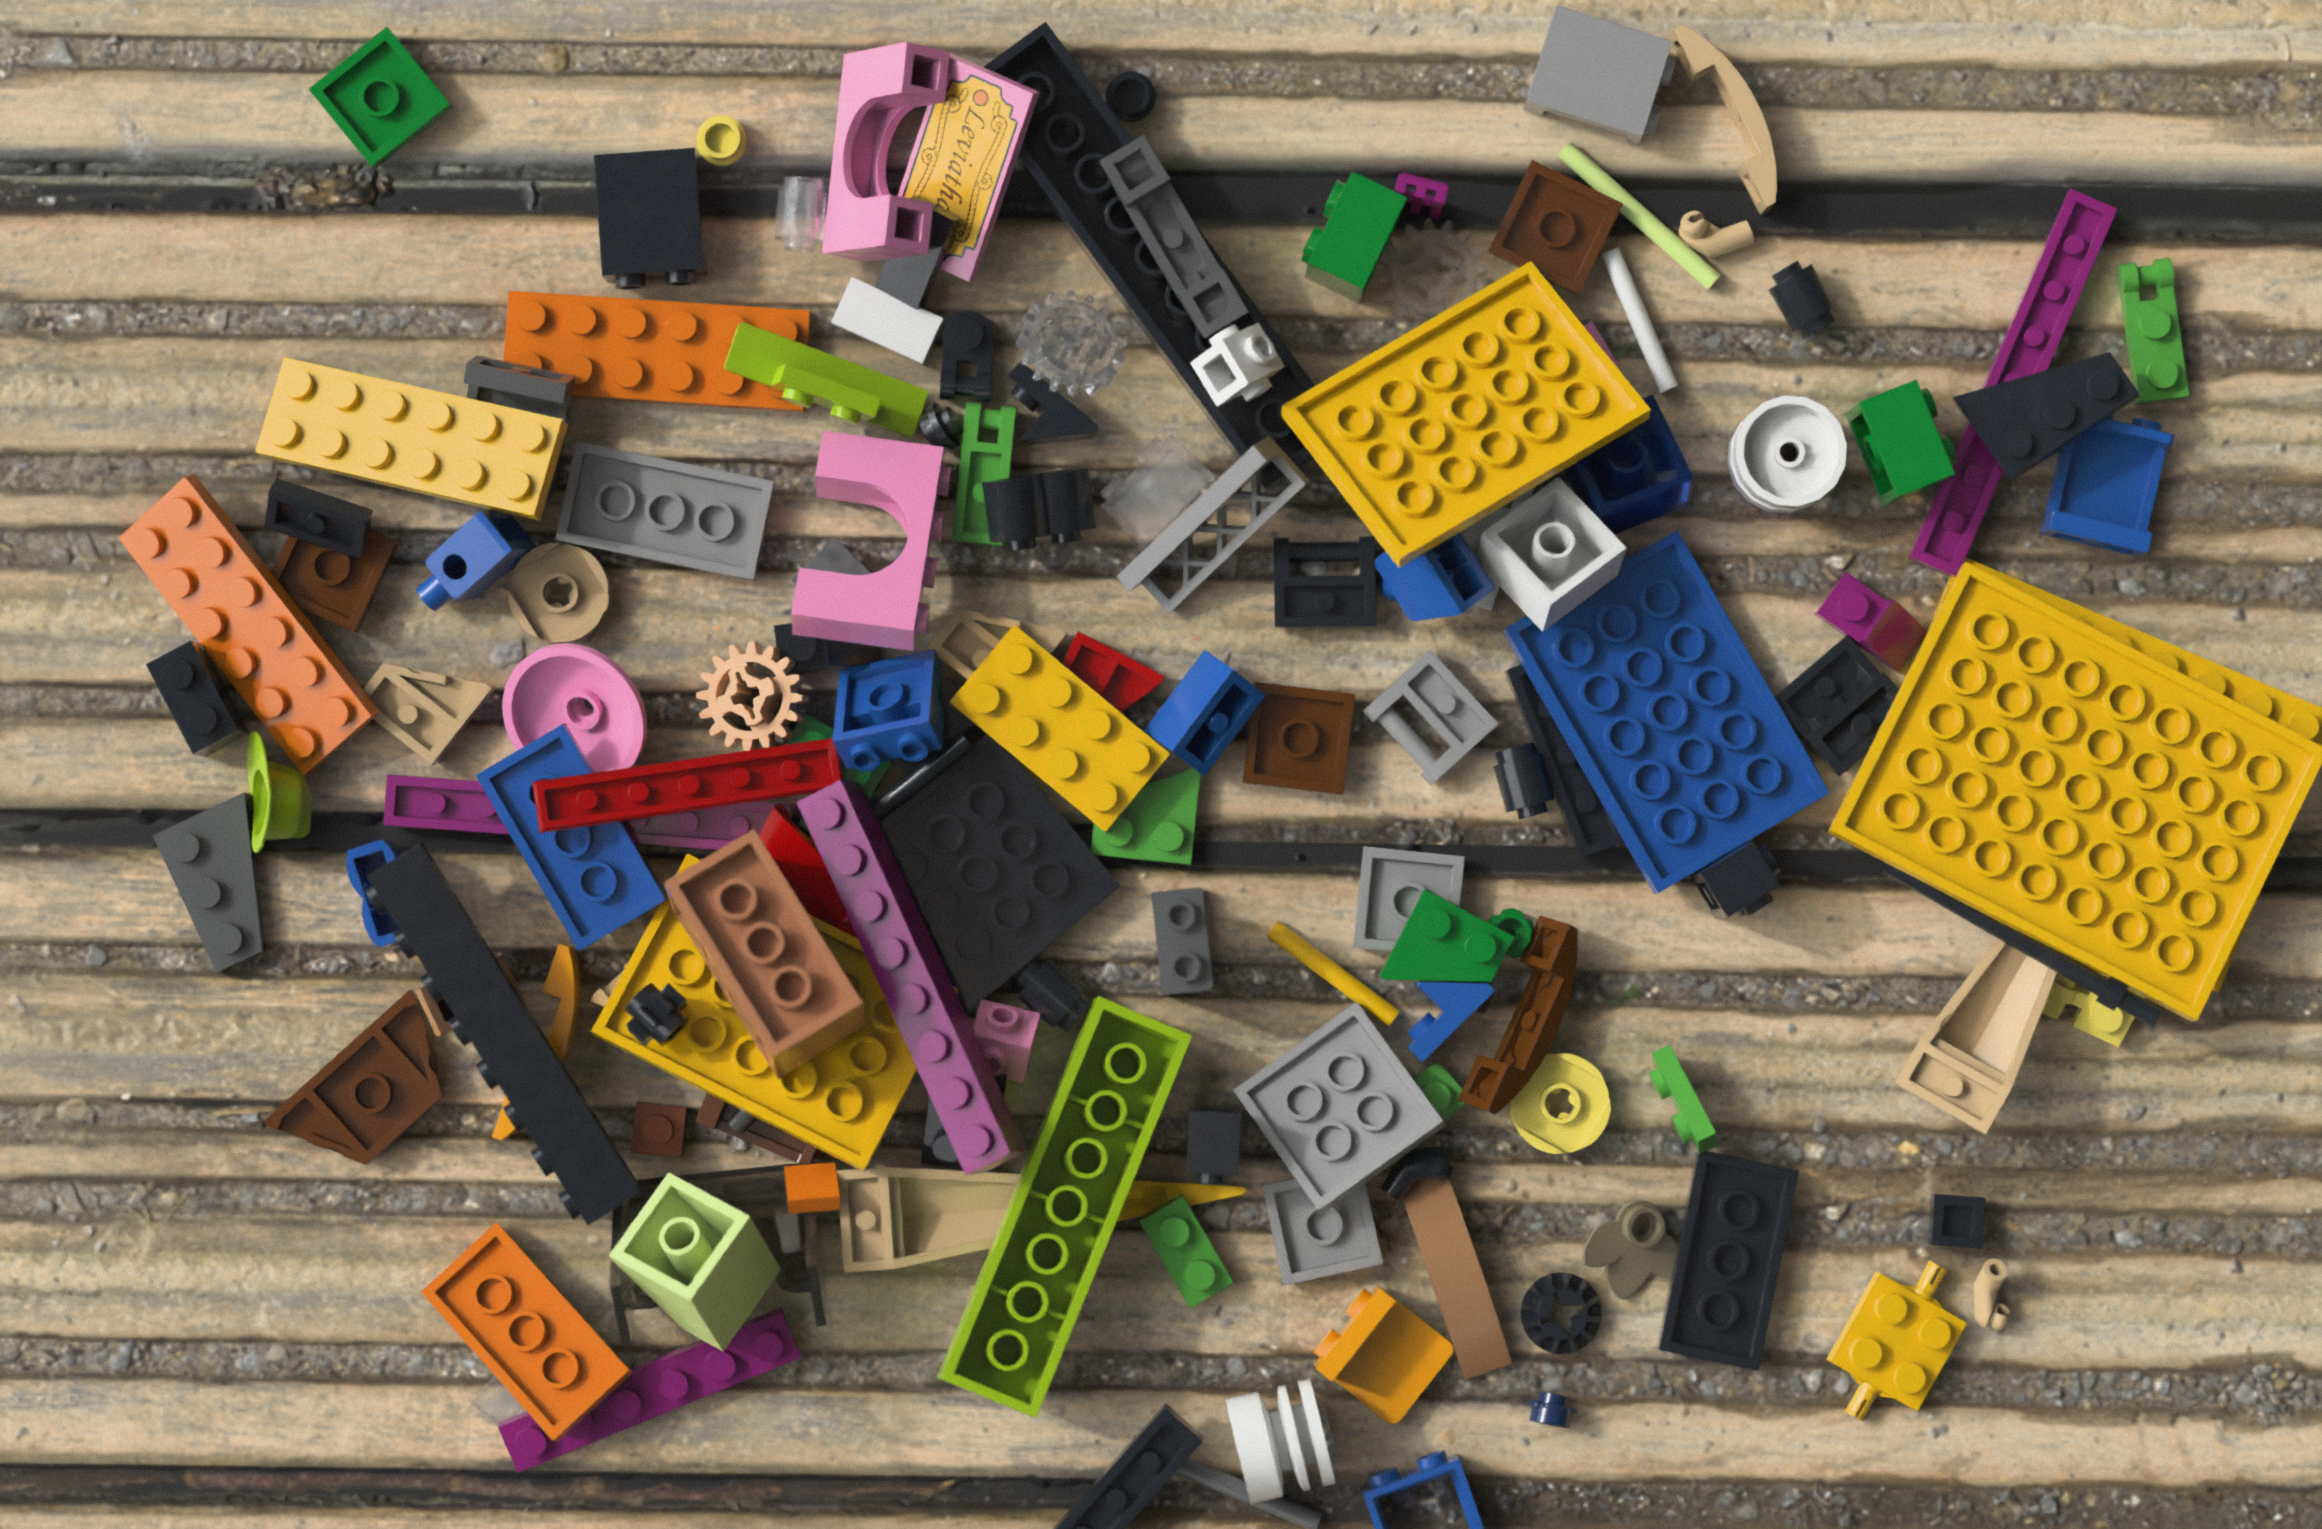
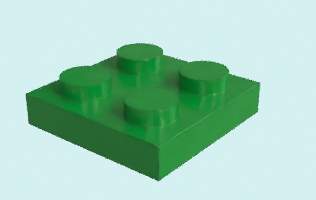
M387 26L309 88V91L374 170L453 108Z

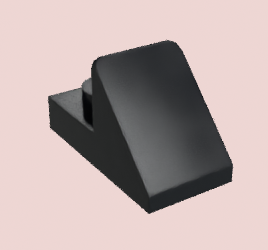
M1022 361L1009 373V382L1015 386L1010 394L1030 412L1033 413L1037 407L1044 411L1021 437L1022 445L1093 439L1099 432L1097 424Z
M792 623L774 626L776 646L780 649L778 661L785 657L796 661L794 668L790 671L791 675L843 669L881 661L879 646L792 635Z

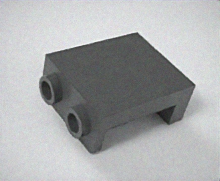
M476 355L466 364L463 383L469 384L466 398L563 419L568 424L576 375ZM565 438L546 501L557 491Z
M1197 887L1151 892L1162 995L1212 990L1213 980L1203 890Z

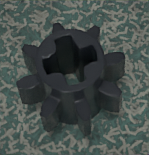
M650 983L640 990L626 1006L625 1011L632 1017L626 1026L644 1046L653 1038L661 1046H665L683 1030L689 1021V1018L681 1012L688 1005L685 1002L686 999L670 983L661 991L653 983Z

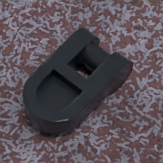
M959 312L952 316L945 325L940 377V400L955 401L956 396L975 397V402H991L994 334L988 319L978 312ZM958 363L977 364L976 377L957 376Z

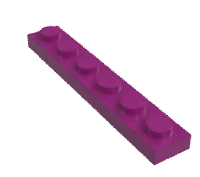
M780 1307L744 1322L724 1352L703 1340H699L630 1368L633 1373L557 1443L545 1433L527 1411L500 1421L498 1429L517 1473L797 1360L801 1358V1351L783 1308Z

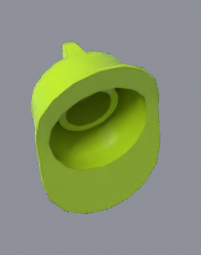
M251 732L247 745V772L252 804L251 842L253 851L260 853L266 840L302 838L308 835L311 824L312 796L310 787L299 772L293 768L267 760L261 736L258 732Z

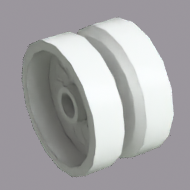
M1784 395L1763 402L1737 426L1729 442L1727 466L1735 488L1749 503L1767 512L1792 513L1810 507L1836 486L1846 466L1847 442L1840 423L1825 406L1807 397ZM1782 445H1787V452H1795L1796 459L1794 461L1786 462L1781 458L1780 449Z

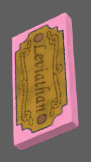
M950 53L945 102L927 105L898 196L911 198L919 195L961 218L940 269L970 282L976 280L1040 92Z

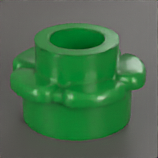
M1513 908L1502 910L1500 915L1491 916L1487 922L1503 931L1507 929L1514 931L1515 937L1505 955H1509L1510 958H1518L1522 956L1530 942L1534 925L1530 919L1523 917L1524 915L1520 910Z

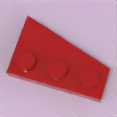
M778 802L773 807L759 838L806 913L858 938L812 835L807 837L789 818L791 814Z

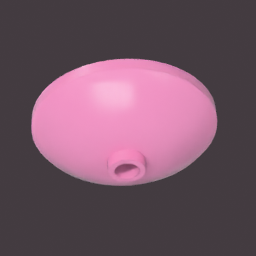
M553 644L542 647L528 655L516 666L508 678L502 702L503 719L508 736L516 751L561 724H566L595 773L631 768L639 759L647 737L645 706L636 685L629 675L605 654L579 644ZM583 698L592 704L594 710L589 709L585 705Z

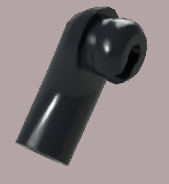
M1438 1147L1413 1149L1399 1159L1380 1188L1401 1202L1415 1181L1433 1179L1446 1181L1450 1179L1455 1172L1454 1159L1449 1156L1446 1150Z

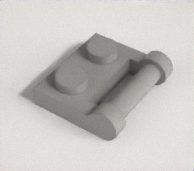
M1431 650L1425 653L1362 711L1372 723L1377 719L1423 769L1424 772L1421 776L1430 786L1498 725V722ZM1401 696L1407 700L1450 747L1443 755L1438 757L1391 706Z

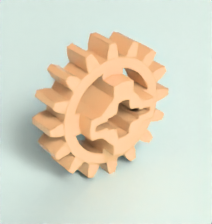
M757 642L748 643L746 654L740 646H729V660L715 655L712 660L717 668L714 674L702 672L700 676L709 683L708 690L696 693V698L708 701V708L699 713L700 719L715 721L709 730L710 735L721 737L727 733L724 746L736 749L742 742L744 751L758 749L759 741L764 748L775 747L776 735L785 739H791L793 734L787 725L790 721L803 723L805 719L800 713L795 711L797 704L809 702V697L798 694L796 688L806 682L805 676L790 674L796 661L789 657L778 661L780 657L779 648L769 645L763 653L761 644ZM753 664H762L768 667L776 677L761 678L759 670L755 669ZM730 678L731 681L727 687L725 694L723 695L725 685L728 679ZM751 688L758 689L760 693L759 696L753 699L754 707L746 705L745 699L752 696ZM780 700H782L780 710L777 716L775 717L774 713L778 707ZM744 717L746 725L751 726L752 731L738 728L729 718Z

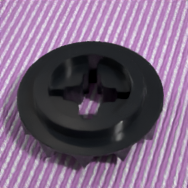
M1564 1272L1551 1273L1535 1281L1525 1293L1521 1304V1322L1527 1336L1539 1348L1553 1354L1575 1353L1594 1340L1602 1322L1601 1302L1592 1286L1579 1276ZM1555 1292L1564 1305H1574L1575 1307L1582 1305L1583 1307L1576 1310V1313L1569 1317L1571 1324L1569 1325L1571 1331L1569 1334L1566 1333L1565 1328H1562L1558 1321H1545L1541 1323V1319L1547 1318V1314L1554 1311L1553 1302L1555 1300L1553 1293Z

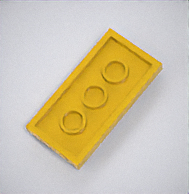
M1015 624L949 701L951 705L1105 833L1170 756L1169 752Z

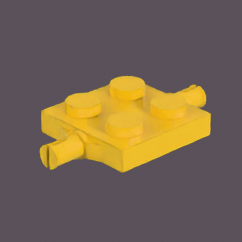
M1931 1261L1927 1262L1928 1264L1915 1287L1898 1284L1876 1271L1826 1359L1847 1371L1855 1382L1860 1384L1844 1411L1863 1422L1877 1395L1896 1399L1918 1412L1967 1325L1965 1321L1945 1311L1939 1302L1933 1298L1948 1271Z

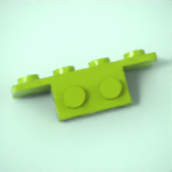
M744 322L738 324L724 363V369L728 372L782 391V399L806 408H811L813 402L831 409L829 415L837 420L852 425H858L859 421L862 420L906 437H911L915 434L919 417L922 414L928 392L924 388Z

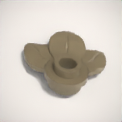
M1637 1199L1626 1203L1619 1210L1615 1220L1601 1223L1591 1232L1584 1246L1583 1264L1594 1268L1605 1266V1275L1610 1288L1618 1298L1626 1300L1641 1287L1650 1273L1664 1279H1671L1677 1243L1665 1232V1220L1661 1210L1649 1201ZM1642 1216L1644 1220L1643 1228L1639 1232L1634 1233L1632 1224L1636 1217Z

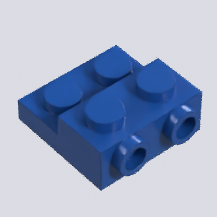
M935 649L840 669L833 744L847 769L854 768L858 771L869 772L878 768L880 762L902 758L906 761L917 762L925 759L928 752L943 749L945 711L939 701L941 661Z

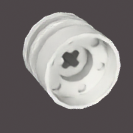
M1310 1379L1298 1381L1303 1404L1293 1407L1290 1406L1285 1385L1278 1386V1410L1272 1412L1267 1411L1258 1391L1226 1399L1251 1504L1283 1497V1472L1293 1470L1303 1492L1311 1490L1305 1467L1318 1464L1323 1487L1336 1484L1334 1478L1336 1455L1325 1405L1314 1391Z

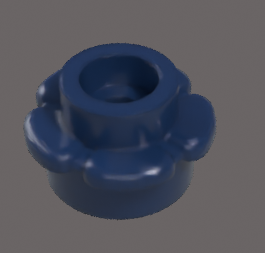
M1541 1391L1538 1401L1529 1400L1527 1404L1532 1406L1529 1421L1568 1429L1572 1414H1577V1410L1568 1407L1570 1397Z

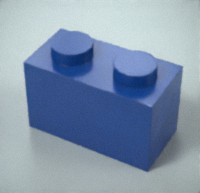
M1204 650L1144 731L1203 776H1206L1266 695L1235 670Z

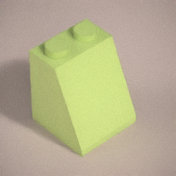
M671 1173L666 1175L609 1255L683 1330L723 1352L781 1270L750 1216Z

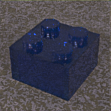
M1653 394L1642 398L1651 409L1647 421L1564 469L1576 495L1614 535L1692 504L1695 479Z

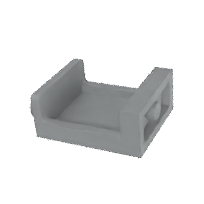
M1557 5L1523 110L1541 116L1545 110L1630 137L1629 142L1638 145L1644 133L1653 135L1662 108V106L1653 103L1658 86L1668 87L1677 58L1668 56L1673 41Z

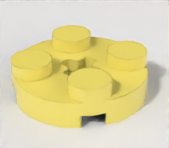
M1569 1053L1546 1054L1528 1083L1509 1102V1117L1519 1135L1531 1146L1551 1154L1571 1153L1592 1144L1604 1131L1611 1112L1609 1091L1601 1072L1586 1059ZM1562 1088L1566 1089L1570 1093L1567 1101L1573 1105V1109L1569 1114L1560 1112L1554 1118L1549 1114L1551 1105L1545 1101L1546 1097L1550 1092L1558 1094Z

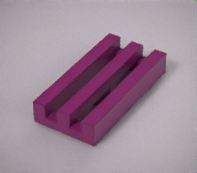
M1402 173L1398 176L1394 191L1407 197L1406 202L1411 203L1409 213L1419 215L1421 207L1426 206L1431 208L1429 218L1439 220L1449 186H1446V183ZM1406 186L1415 187L1416 191L1406 190ZM1426 191L1435 192V195H1426Z

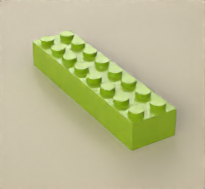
M1100 996L1092 1000L937 1376L938 1379L1029 1417L1037 1418L1192 1035Z

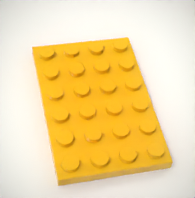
M1532 261L1285 403L1282 405L1281 416L1394 563L1400 568L1647 421L1651 409Z
M687 853L676 875L701 860ZM668 897V900L658 906L591 1030L592 1035L865 1172L918 1069L859 939L807 913L861 999L864 1009L865 1027L777 1079L674 913ZM650 983H653L660 991L670 983L686 999L685 1002L688 1004L681 1011L689 1018L688 1023L665 1046H661L654 1038L644 1046L626 1026L632 1019L625 1011L626 1006L640 990ZM954 987L956 994H958V988Z

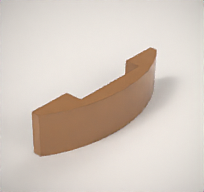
M1450 1180L1415 1181L1403 1198V1203L1412 1230L1416 1236L1464 1380L1512 1364L1484 1275Z

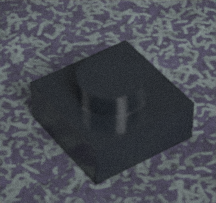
M1931 1193L1928 1244L1982 1249L1985 1198Z

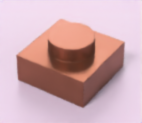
M636 1102L630 1153L682 1158L689 1107Z

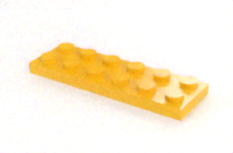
M284 357L255 452L261 457L540 521L568 424L563 419Z

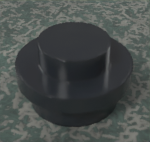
M1133 71L1123 72L1114 77L1107 87L1106 104L1117 119L1129 123L1141 121L1152 112L1155 106V88L1152 82L1141 73Z
M935 402L927 406V413L919 417V424L928 442L933 446L944 447V449L949 448L950 450L959 447L960 439L958 435L963 433V427L955 412L949 406L943 409Z

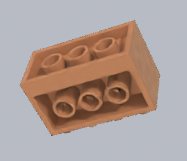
M754 829L664 882L674 913L777 1079L865 1027L864 1009L861 999Z

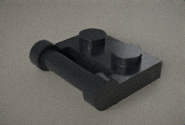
M1359 536V542H1289V537L1273 538L1274 628L1376 627L1374 536ZM1289 562H1359V575L1289 576Z

